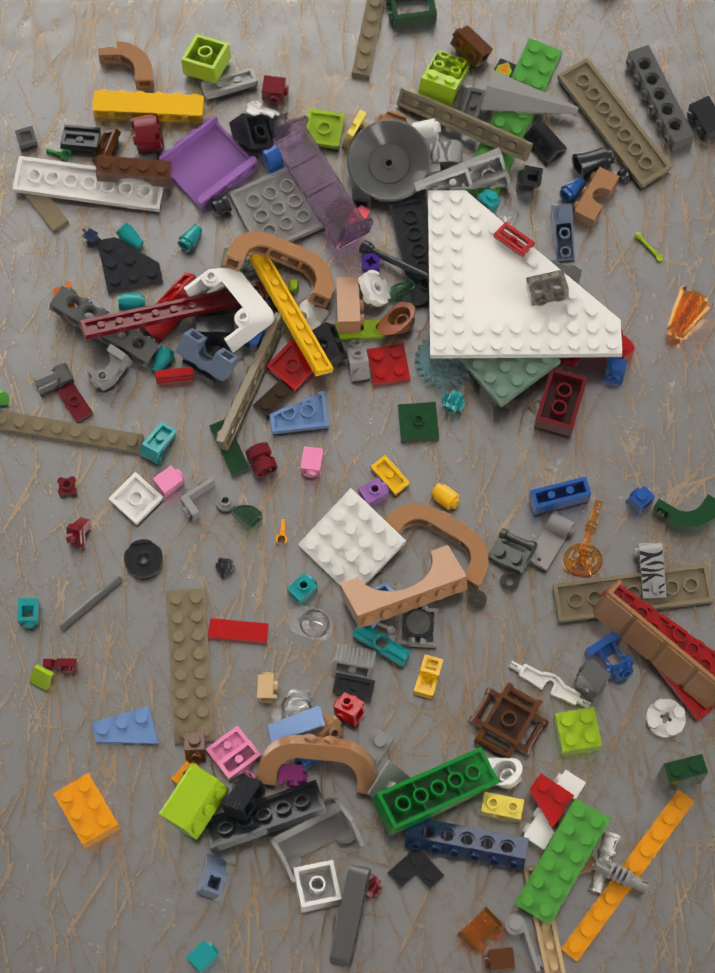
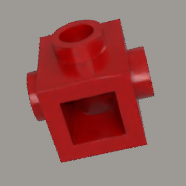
M345 692L333 704L334 714L341 723H347L353 727H356L366 713L364 701H361L355 695H349Z

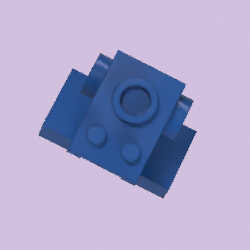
M611 632L586 648L584 655L588 660L597 655L605 666V670L611 674L609 678H614L619 682L622 679L628 678L633 673L632 665L634 662L630 655L624 656L616 642L621 640L622 636ZM614 653L620 662L612 665L607 657Z

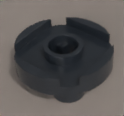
M148 539L136 540L130 544L131 546L124 553V563L133 577L143 579L158 574L163 564V554L160 547ZM145 554L147 558L149 557V560H147L146 563L138 561V559H140L141 555Z

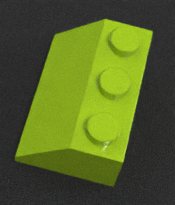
M191 763L159 812V815L183 834L197 840L230 789L220 780Z

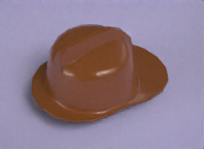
M405 301L394 305L378 323V331L383 335H394L411 330L415 323L414 305Z

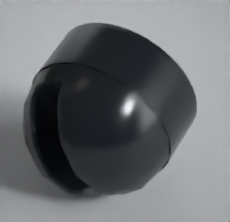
M621 168L617 172L620 184H627L631 180L629 169ZM623 173H626L625 178H621Z

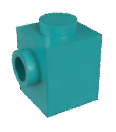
M303 573L287 588V594L302 607L318 592V583L311 575L307 576Z

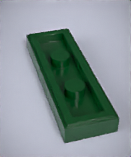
M224 419L209 425L215 441L218 431L221 430L224 424ZM234 437L228 451L222 450L219 447L232 477L250 470L236 437Z

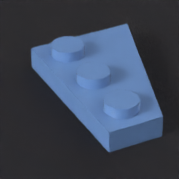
M324 390L313 397L303 399L295 405H289L271 413L272 435L329 428Z
M148 706L91 723L96 743L159 745Z

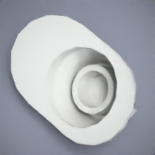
M497 757L488 759L500 781L496 784L497 786L508 790L514 788L518 783H522L521 773L523 766L519 760Z

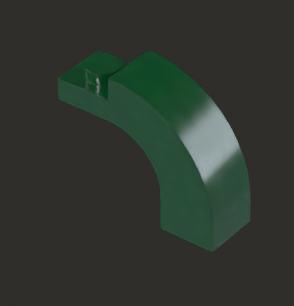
M708 494L703 503L692 511H680L663 500L658 499L653 511H655L658 517L668 519L665 527L684 533L696 532L708 527L715 521V498Z

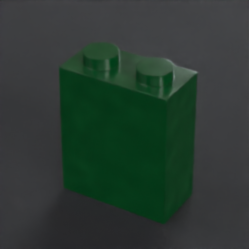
M703 754L664 763L658 772L663 793L700 784L708 774Z

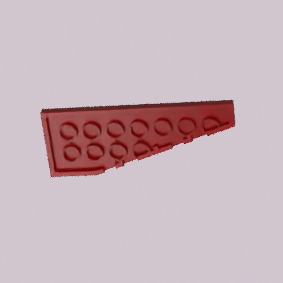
M619 585L614 594L715 676V650L704 645L705 643L701 640L694 638L681 626L665 615H661L648 603H644L635 594ZM608 589L601 594L602 597L608 591ZM657 669L696 721L713 709L711 707L708 709L703 707L686 693L680 684L677 685Z

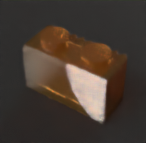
M486 906L457 934V938L473 955L476 952L480 954L488 947L486 942L491 937L495 940L503 932L501 928L504 924Z

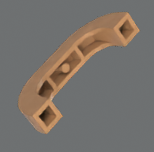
M260 231L244 233L230 244L221 263L222 265L239 272L244 259L250 255L256 254L270 258L302 272L311 283V293L308 302L324 309L326 308L333 293L334 280L329 267L318 255L300 245L286 241L284 238Z
M418 503L398 507L386 516L384 520L399 534L409 526L423 525L462 547L470 558V564L465 571L467 586L477 592L479 591L487 574L488 552L482 539L468 528L466 523L461 520H454L446 511H439L429 505Z
M314 734L285 736L271 743L260 758L256 779L261 780L262 784L276 785L280 765L292 758L345 763L354 770L357 776L356 793L367 794L378 777V772L374 759L361 745L334 736L318 737Z

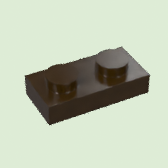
M279 380L253 404V408L267 420L271 413L276 412L294 395L293 391Z

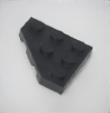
M116 237L97 240L108 294L163 283L159 262Z

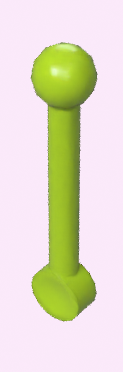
M636 232L635 238L639 239L653 253L657 262H662L663 255L658 254L643 239L640 232Z

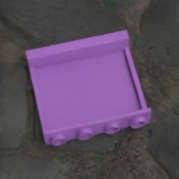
M216 115L212 118H207L199 128L191 130L187 137L183 140H178L171 149L165 150L159 157V160L172 161V180L201 212L211 205L212 200H218L220 196L226 194L258 169V160L254 156L250 157L233 140L229 133L218 123Z

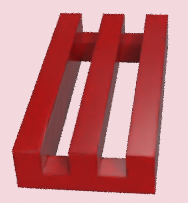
M506 221L493 236L522 258L526 252L530 251L531 247L535 246L533 240ZM504 229H506L507 231H509V232L512 233L513 235H510L509 233H507L506 231H504ZM517 238L525 242L527 245H524L522 242L517 240Z
M193 367L155 371L156 384L194 380Z

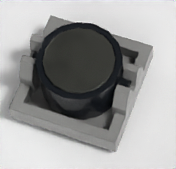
M425 605L399 614L397 644L410 647L436 648L439 608H428Z

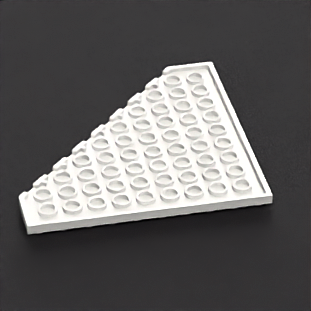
M428 191L430 359L622 357L621 320L534 247H531L530 251L526 252L522 258L493 237L494 233L504 222L467 191ZM504 229V231H506L510 235H513L512 233ZM517 238V240L522 242L524 245H527L525 242Z

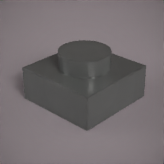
M33 126L15 130L20 149L38 145Z

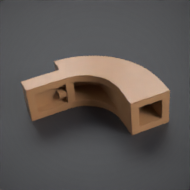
M118 41L117 48H99L100 63L126 64L135 72L136 89H154L152 64L148 56L140 48L127 42Z

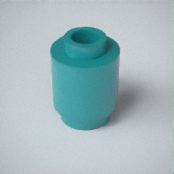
M123 293V295H118L119 310L126 311L146 306L145 297H142L141 293Z

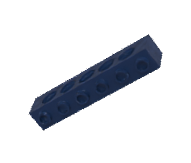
M426 819L407 828L404 847L524 870L529 838Z

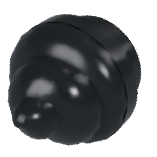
M218 558L215 567L218 569L217 571L221 578L226 577L234 570V560Z

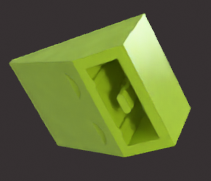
M437 50L421 77L418 93L452 107L471 63L463 57H457L446 51Z

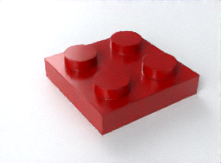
M290 340L266 365V369L293 392L313 373L299 346L293 340Z
M404 343L367 349L373 386L410 381Z

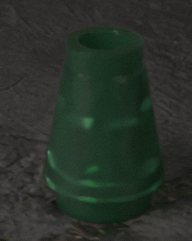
M407 279L393 285L389 292L392 300L396 302L404 301L414 289V282L411 279Z

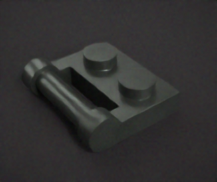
M503 528L488 554V560L522 574L535 553L538 543L532 540L527 541ZM506 540L526 548L525 553L505 545Z

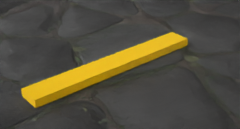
M250 255L249 260L315 376L332 373L333 366L272 260L262 255Z

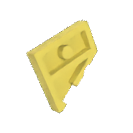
M359 110L345 136L342 147L348 149L358 129H363L367 121L364 119L366 112Z

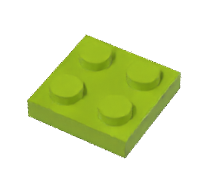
M309 108L303 144L339 150L345 114Z

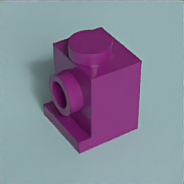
M281 764L279 767V788H283V784H287V787H296L307 783L308 771H304V765Z

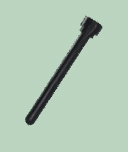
M364 240L359 247L360 254L374 253L380 259L429 281V273L376 249L373 243L368 240Z

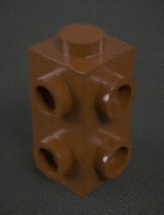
M468 25L456 29L450 42L474 67L486 62L493 50Z

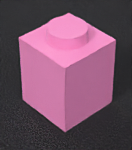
M304 446L301 474L308 478L320 477L323 449Z
M171 465L155 476L153 482L166 499L184 486V476L179 469L175 470Z

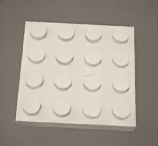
M350 488L298 545L339 585L357 577L367 585L407 541L363 498Z

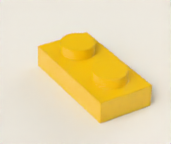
M386 455L370 466V469L382 482L386 483L394 496L410 485L407 478Z

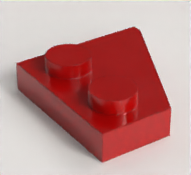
M542 773L539 774L529 789L539 809L549 822V826L553 828L574 795Z

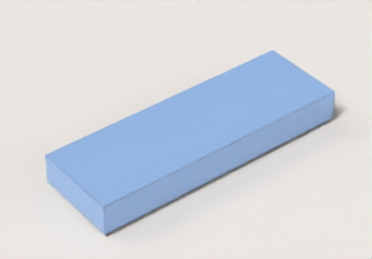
M316 706L269 724L268 729L271 742L273 743L277 739L289 735H302L325 726L321 707Z

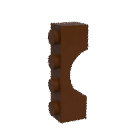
M105 155L97 156L96 178L99 182L116 183L120 179L136 178L144 180L152 186L171 188L172 161Z

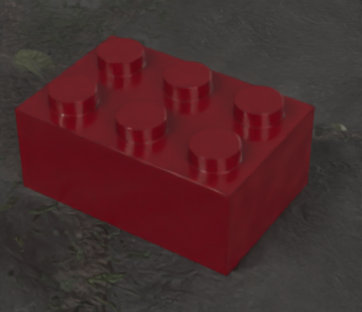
M552 369L547 379L534 427L571 437L588 378L559 369Z

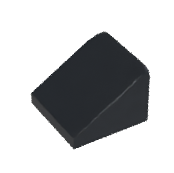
M352 188L354 208H359L361 205L371 207V196Z

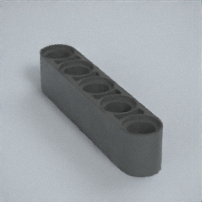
M350 864L348 868L330 954V962L349 967L353 962L371 876V868Z

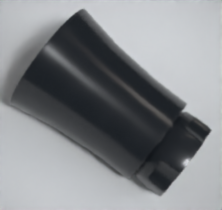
M608 146L573 154L572 164L577 176L583 178L593 173V171H597L599 167L605 168L613 164L615 158Z

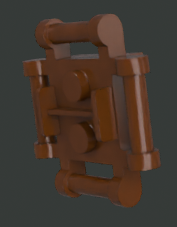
M509 682L501 694L487 687L484 692L485 696L473 716H470L468 719L471 725L480 728L474 743L477 745L481 744L504 758H511L515 749L530 757L533 752L532 748L542 730L549 724V721L536 714L543 701L540 699L536 700L521 692ZM508 694H511L514 697L520 699L521 701L529 704L530 706H532V709L518 702L517 700L511 698L510 696H508ZM491 699L497 700L484 722L481 721L480 718ZM533 720L537 725L524 745L520 741ZM486 732L510 745L509 749H504L485 738L484 735Z

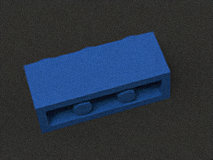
M586 476L530 490L529 501L534 515L588 502L591 497Z

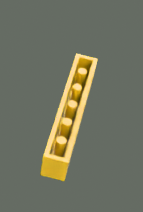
M101 89L99 91L94 90L92 111L94 119L130 120L134 117L157 113L160 122L203 124L205 102L204 96L199 94L182 95L180 93L164 94L162 92L145 93L143 91L127 92L125 90L109 91Z

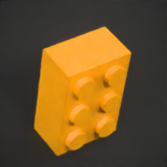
M89 773L53 793L84 849L120 829Z

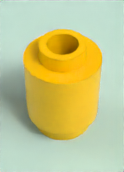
M438 483L431 492V496L434 497L433 499L447 510L455 509L460 503V495L445 484Z

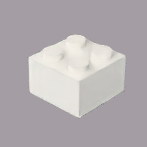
M333 860L293 868V875L296 880L294 884L301 913L341 905L342 898Z

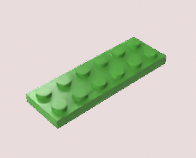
M575 798L514 904L551 925L611 818Z

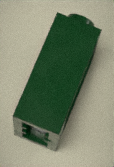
M386 0V5L390 6V11H388L389 21H393L394 28L435 23L437 20L435 0H425L427 11L398 14L395 0Z

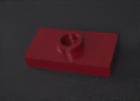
M73 382L56 391L76 423L93 414Z

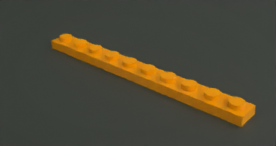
M678 789L624 862L622 868L626 867L628 871L632 870L633 875L640 877L695 801ZM610 881L562 946L561 951L577 962L631 887H623L622 884H617L616 881Z

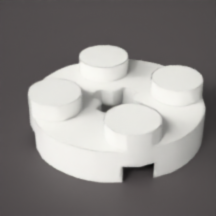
M369 270L358 278V283L363 293V300L366 304L371 303L376 307H382L391 298L389 284L386 279L382 280L379 277L381 275L379 272Z
M671 699L656 700L648 708L645 717L650 732L661 739H669L680 734L686 722L684 708ZM661 715H669L671 722L663 723V719L660 718Z

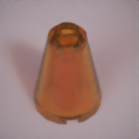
M681 286L666 328L668 331L667 335L675 340L678 338L682 339L714 305L713 303L708 304L710 300L696 290L687 291V286Z

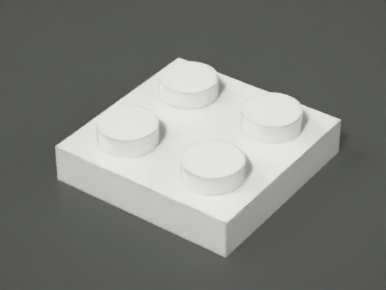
M135 472L108 499L137 526L163 500V496Z

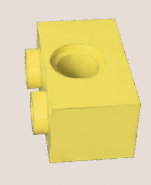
M484 792L480 816L519 824L524 800Z

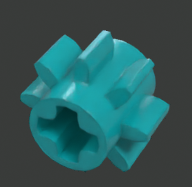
M452 390L450 394L445 392L441 399V403L444 404L443 409L451 414H455L456 411L461 412L465 406L464 396L455 390Z

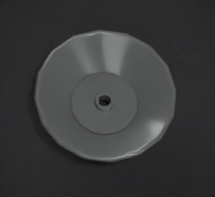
M382 119L366 125L354 136L348 149L347 168L353 183L363 193L378 201L396 202L412 196L416 192L414 182L428 177L431 170V152L426 139L415 127L400 120ZM391 161L392 165L387 166L385 163Z

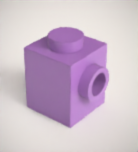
M379 477L358 488V495L371 507L388 499L389 488L384 481H380Z

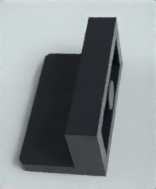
M545 123L533 124L523 137L525 140L533 143L532 148L546 163H550L558 152H563L567 149Z

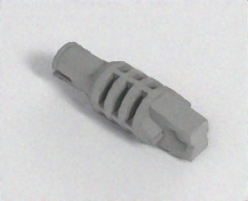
M599 857L594 866V870L607 879L610 878L612 879L611 881H616L617 884H622L623 887L629 886L642 894H645L650 882L633 875L632 870L628 871L626 867L622 868V865H616V862Z

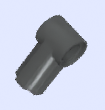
M66 363L58 364L50 372L33 379L40 395L57 387L63 388L71 382L74 383V378Z

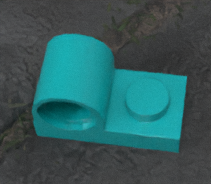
M160 422L142 443L140 455L158 464L165 453L166 447L175 438L177 430Z

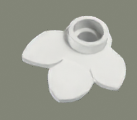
M251 101V103L246 105L247 113L253 116L265 114L274 118V115L279 116L280 114L274 109L261 106L262 104L257 101Z
M308 299L304 300L299 307L311 330L322 325L321 323L327 318L329 313L326 309L315 307V304L308 302Z

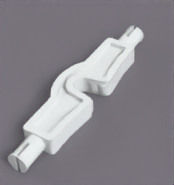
M514 661L509 666L510 669L519 673V678L529 682L539 690H542L548 682H551L553 688L550 695L572 706L578 704L584 708H589L591 702L580 697V692L565 685L562 679L553 673L541 672L527 664L521 666Z

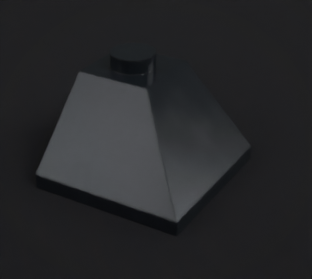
M242 113L229 122L233 140L251 149L264 150L271 149L275 144L278 147L269 116H253Z

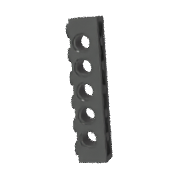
M646 45L630 51L626 65L629 70H632L636 85L640 86L641 95L644 100H647L651 115L655 116L656 125L660 131L662 130L666 145L670 146L671 150L674 151L692 144L694 134L650 46Z
M61 286L51 301L49 310L81 328L80 320L88 319L84 316L85 313H92L94 317L109 314L105 308H98L93 305L90 299L82 298L77 295L75 290L70 287L65 288L64 286ZM75 303L78 307L71 309L68 307V304ZM139 329L124 331L123 333H125L126 337L122 339L117 337V333L96 337L107 345L112 344L127 354L130 359L147 368L159 348V344H157L154 338L144 336ZM139 342L142 344V347L135 348L133 343Z

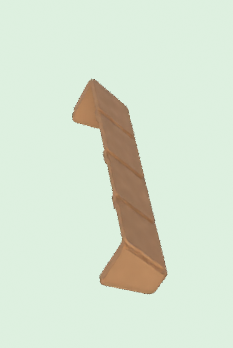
M619 579L617 583L614 582L594 606L593 615L615 634L621 635L622 640L645 659H650L652 664L674 683L680 684L683 690L706 709L713 708L715 706V676L614 594V591L622 581Z

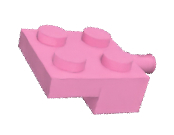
M238 725L206 748V752L229 782L243 773L247 777L257 778L250 768L260 760L261 754Z

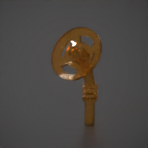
M595 500L590 519L586 522L583 543L570 546L564 554L563 561L566 569L576 576H591L597 573L602 566L603 559L600 551L593 545H590L592 535L595 534L594 530L597 529L595 526H598L597 519L603 503L600 500ZM574 550L571 559H569L570 552ZM595 557L598 558L596 565L592 567L591 565H593ZM576 563L580 566H585V570L577 569L573 565Z

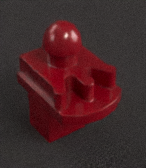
M80 517L73 524H68L66 527V541L76 547H84L86 545L85 533L91 528V520Z

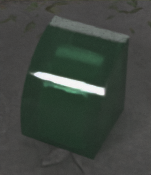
M240 505L232 510L233 517L248 532L263 519L262 512L251 505Z

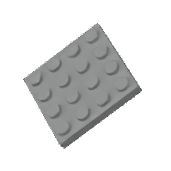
M296 163L229 192V196L248 232H266L292 243L328 226Z

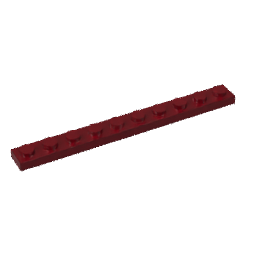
M261 282L252 283L251 285L266 301V294ZM228 289L80 320V327L85 340L239 307L241 304Z

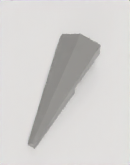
M493 71L480 111H515V113L525 114L555 113V115L563 113L576 116L579 107Z
M499 147L414 182L416 191L423 189L473 190L487 187L490 189H495V187L512 188Z

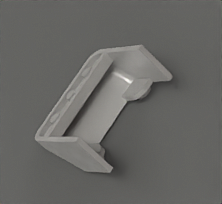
M337 797L324 800L327 810L326 814L267 834L270 844L292 883L296 881L292 873L293 868L300 867L302 865L301 857L334 840L342 844H349L356 839L361 847L365 846L353 818Z

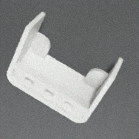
M229 267L209 269L185 286L184 290L189 297L205 294L223 282L243 308L237 311L234 317L239 328L224 338L230 350L234 353L270 326L275 316L271 308L240 270L238 272Z

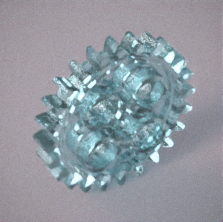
M428 334V340L422 339L423 345H418L419 351L415 352L417 357L415 364H419L416 366V370L421 371L420 377L426 376L425 383L431 380V387L437 383L439 389H441L442 385H445L448 390L451 384L456 388L457 382L463 385V379L469 380L468 374L470 373L457 358H447V361H444V358L431 359L432 361L430 362V334ZM456 365L459 366L460 369L453 370L451 367ZM437 366L440 367L441 370L434 371L432 368Z

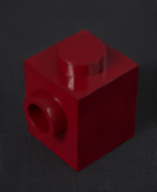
M264 75L262 100H268L272 103L284 102V97L288 96L289 85H286V78Z

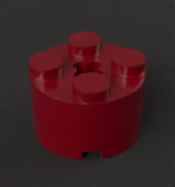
M157 113L130 119L132 129L135 130V134L132 136L134 145H137L138 154L163 150L164 139L162 129L160 130V121Z

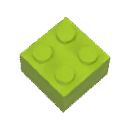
M195 34L181 58L183 74L217 83L231 59L229 43Z
M594 707L555 713L553 721L561 757L600 751L602 742Z

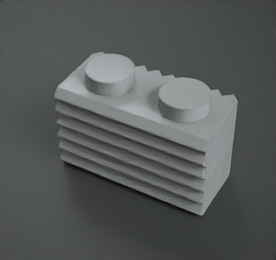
M339 643L333 660L332 672L371 680L376 651L366 648L360 649L350 645H341Z

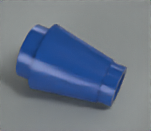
M579 177L562 186L559 191L561 198L566 202L574 201L586 186V182L583 178Z

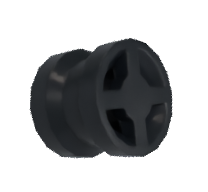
M225 195L220 196L218 200L214 199L211 201L212 208L218 218L223 213L232 211Z

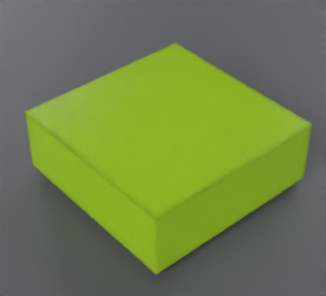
M36 664L29 682L46 691L50 687L54 673Z

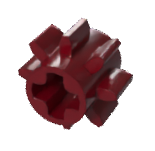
M372 873L366 895L369 899L372 895L377 897L382 891L380 886L382 881Z

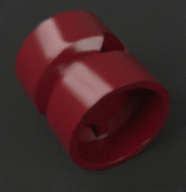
M267 442L255 444L245 451L249 463L253 464L251 467L255 477H265L278 469L275 458L270 456L272 451Z

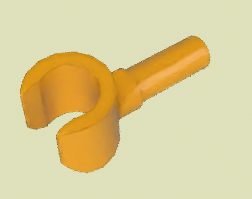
M281 519L280 531L276 536L277 544L280 537H284V544H287L285 519Z

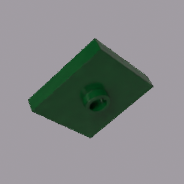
M436 402L398 404L401 442L439 440Z

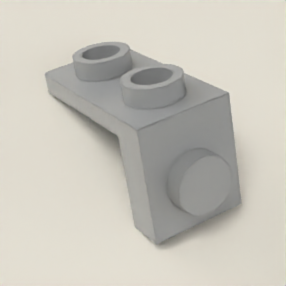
M364 339L346 341L351 381L370 379L369 360Z
M213 477L203 479L194 489L190 488L182 493L180 497L181 504L183 505L182 510L187 518L191 517L193 521L200 518L199 510L192 500L215 486Z

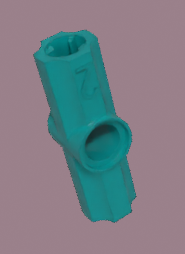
M357 625L352 634L353 638L375 650L376 654L383 655L403 667L411 654V651L392 641L389 636L379 633L369 626L359 629ZM378 641H384L387 645L383 648H380L376 645V643Z

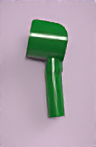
M49 148L46 149L47 153L60 157L62 162H68L69 160L63 155L71 156V151L68 149H63L61 152Z

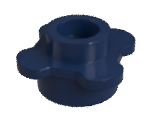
M88 228V230L82 229L84 231L82 237L95 244L97 239L101 240L97 236L98 232L91 228Z

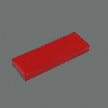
M210 618L208 639L267 644L269 623Z

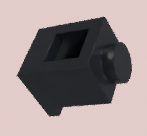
M524 165V169L518 172L516 186L529 189L540 187L543 168Z

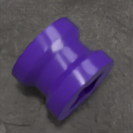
M368 253L363 256V273L369 270L379 272L380 259L376 254Z

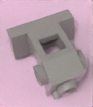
M112 344L107 348L110 362L105 369L95 370L85 364L87 368L85 373L89 377L92 376L90 380L96 389L100 387L103 391L115 385L126 367L130 368L133 363L127 354Z

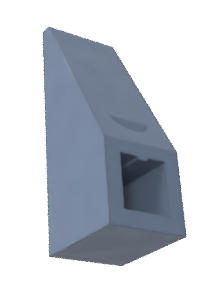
M551 204L556 261L575 260L572 204Z

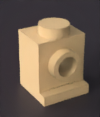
M263 672L262 675H258L257 702L277 703V694L274 693H278V681H274V673Z

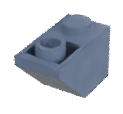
M206 854L195 893L211 899L221 896L226 880V860Z

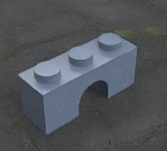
M193 328L185 332L176 353L180 354L183 359L196 364L199 369L207 371L217 380L224 381L231 376L239 359L238 356L225 348L211 356L205 349V343L208 339L206 336Z

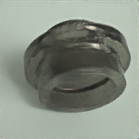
M506 572L500 578V585L506 591H514L519 586V577L513 572ZM506 580H512L513 584L508 585Z
M474 590L468 595L467 601L471 608L479 610L485 607L487 596L480 590ZM474 597H480L481 601L475 602Z

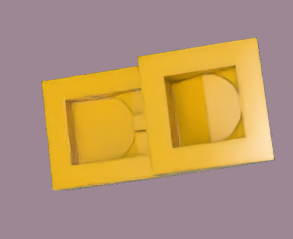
M424 655L413 695L432 700L444 659Z

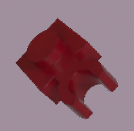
M75 658L43 659V667L48 670L58 669L61 673L71 674L73 671H78V661Z

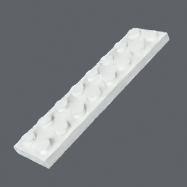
M19 156L12 189L13 192L160 212L164 187L152 186L150 183L136 178H124L116 183L99 182L96 178V166Z

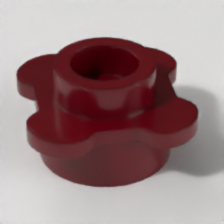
M73 476L58 478V494L61 496L74 495L77 492L75 488L76 478Z

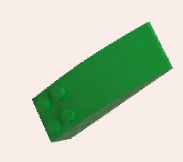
M479 747L377 792L372 802L389 836L474 797L495 786L500 781L482 747Z

